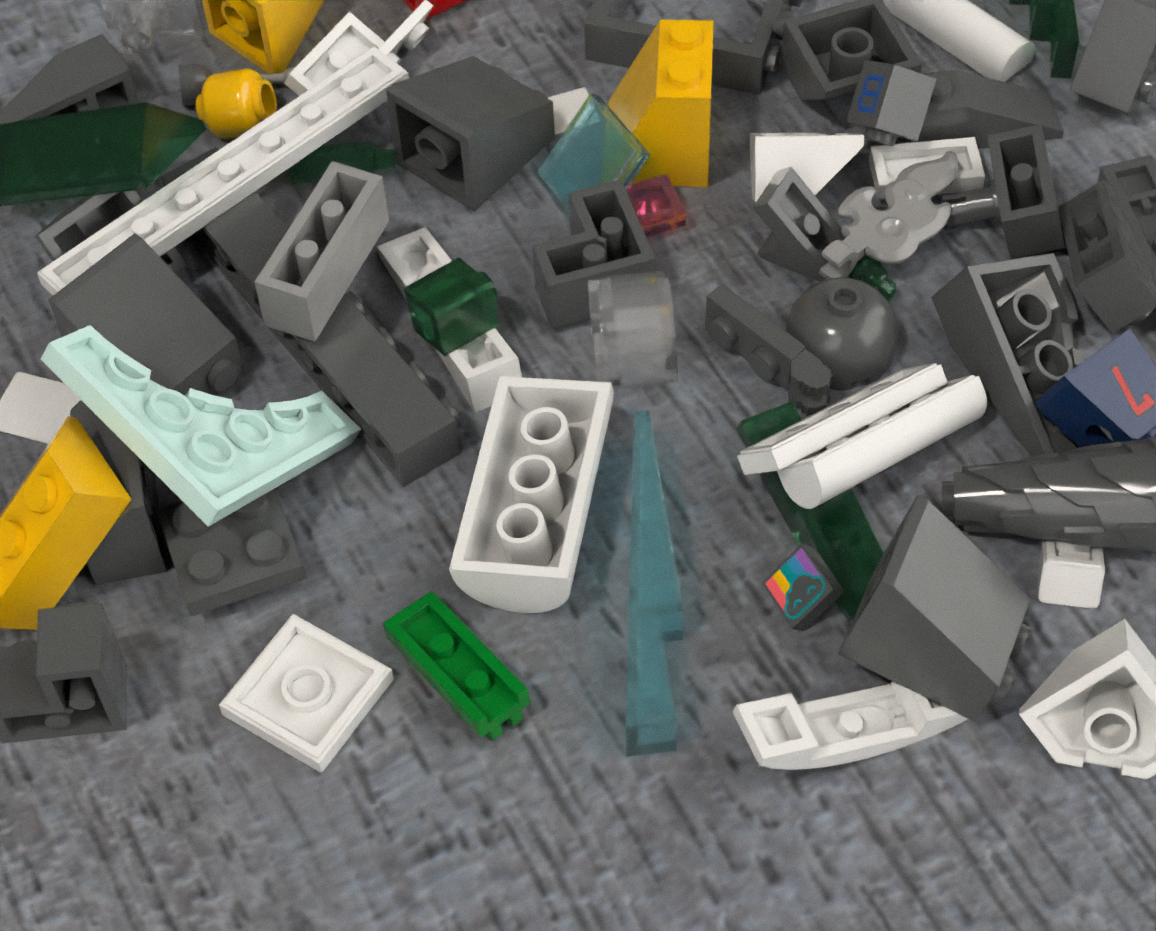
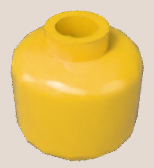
M249 68L219 72L207 77L202 86L201 94L196 98V112L202 124H207L209 130L217 138L224 140L238 138L277 111L276 95L272 84L267 79H263L258 72Z

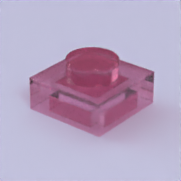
M667 174L624 186L646 237L686 226V211Z

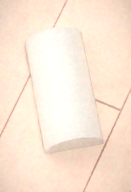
M499 376L449 567L454 582L467 595L488 606L517 613L546 612L560 607L567 601L572 587L613 403L614 391L612 382Z

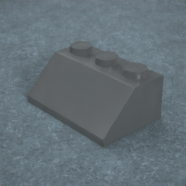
M80 400L70 410V417L78 418L132 499L87 561L95 584L99 585L167 572L161 523L156 509H159L155 473Z

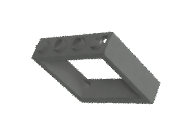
M594 0L584 22L585 59L630 68L656 26L623 19L631 0ZM767 0L752 44L713 37L711 85L760 95L768 72H777L781 57V46L778 44L780 40H783V37L773 32L771 29L772 23L779 18H794V12L791 11L792 6L800 7L802 0Z

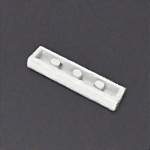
M883 0L891 14L986 78L1005 82L1033 60L1035 47L1031 41L969 0Z
M970 375L947 381V384L777 471L785 491L799 506L806 509L815 508L976 421L984 415L987 408V397L980 377Z

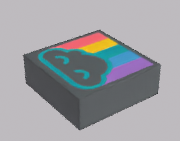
M803 543L762 582L791 628L801 631L810 626L845 592L815 547Z

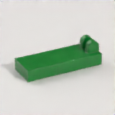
M430 591L382 623L387 639L480 738L485 735L490 741H493L503 734L501 727L503 722L513 727L523 720L521 710L531 704L528 689L433 591Z

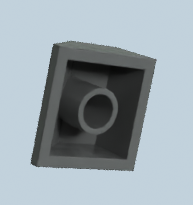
M856 0L784 21L781 66L800 100H825L855 91L864 60L895 64L916 72H921L922 70L921 61L883 0Z

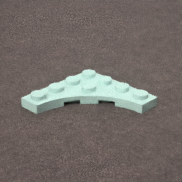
M91 325L50 342L41 357V360L207 526L214 524L351 445L361 431V428L323 391L291 401L268 402L264 410L234 408L232 399L211 395L192 388L189 389L185 396L150 380L151 370L123 353Z

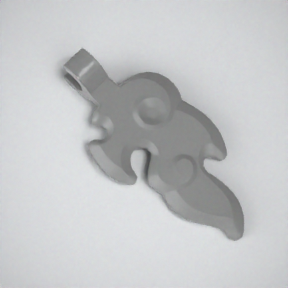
M949 151L939 159L912 164L902 170L896 180L889 183L884 190V198L888 205L886 210H877L872 206L871 200L876 194V190L872 186L863 187L851 193L840 205L838 215L842 218H851L853 223L842 226L841 232L845 237L844 240L837 239L823 250L822 257L829 262L819 270V274L826 279L848 277L856 263L865 255L886 264H899L910 259L915 254L919 244L938 234L948 222L951 205L947 202L939 205L933 204L931 198L944 191L955 180L959 167L957 155Z

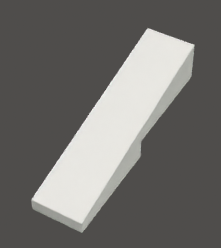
M426 227L377 246L380 259L474 413L492 406L499 376L522 377L516 354L473 301L468 280Z

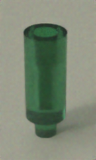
M374 141L327 143L289 168L292 184L319 182L332 161L377 174L378 170H395L394 149L375 150Z

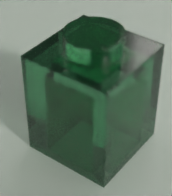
M459 257L404 287L414 331L443 356L452 353L499 326L495 306L498 293L493 281L485 272H477Z

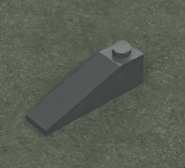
M1044 254L965 267L931 297L951 347L969 372L974 376L980 377L986 395L1031 457L1047 453L1067 452L1068 450L1079 448L1034 404L1065 374L1083 362L1082 350L1074 348L1071 324L1078 320L1076 304L1055 254Z

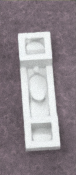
M893 681L887 685L797 704L793 694L789 693L738 704L733 710V714L759 766L784 770L835 766L878 756L937 735L968 720V718Z

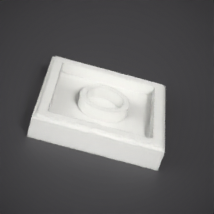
M292 614L221 701L219 707L222 715L322 773L394 678L392 669L297 615Z

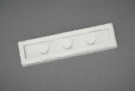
M932 363L901 369L740 451L737 457L744 475L779 471L947 384L948 382L941 364Z

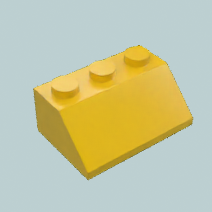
M68 416L0 513V628L37 630L38 610L54 608L132 500L76 417Z

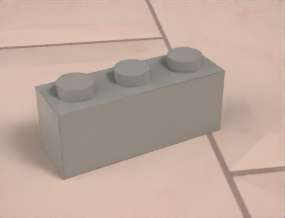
M332 161L254 281L264 326L314 342L317 340L389 222L382 176Z

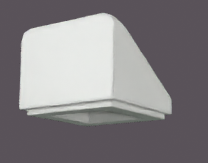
M1041 540L1038 579L1039 601L1090 609L1097 608L1100 603L1105 574L1103 547L1071 544L1070 541Z

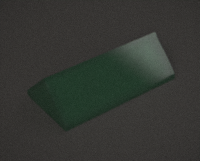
M147 102L0 124V206L147 189L207 128L201 119Z

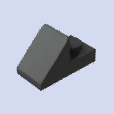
M792 167L776 171L753 206L754 211L772 231L759 250L758 256L763 260L820 282L826 278L819 274V270L829 262L822 257L823 250L831 242L837 239L842 241L845 237L842 235L840 225Z

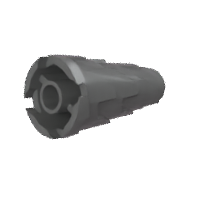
M1156 434L1154 437H1148V439L1084 446L1068 450L1067 452L1041 454L1014 462L962 466V472H954V481L942 482L943 514L946 517H954L955 525L963 526L964 531L1012 533L1042 540L1070 541L1071 544L1156 552Z

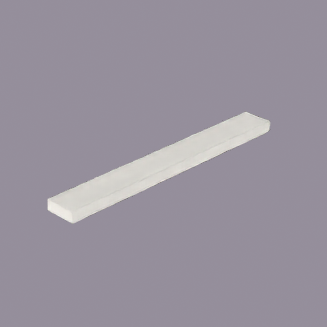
M373 46L39 270L37 274L41 285L49 293L55 295L134 233L140 236L159 257L385 103L387 101L386 90L395 83L409 79L408 72Z

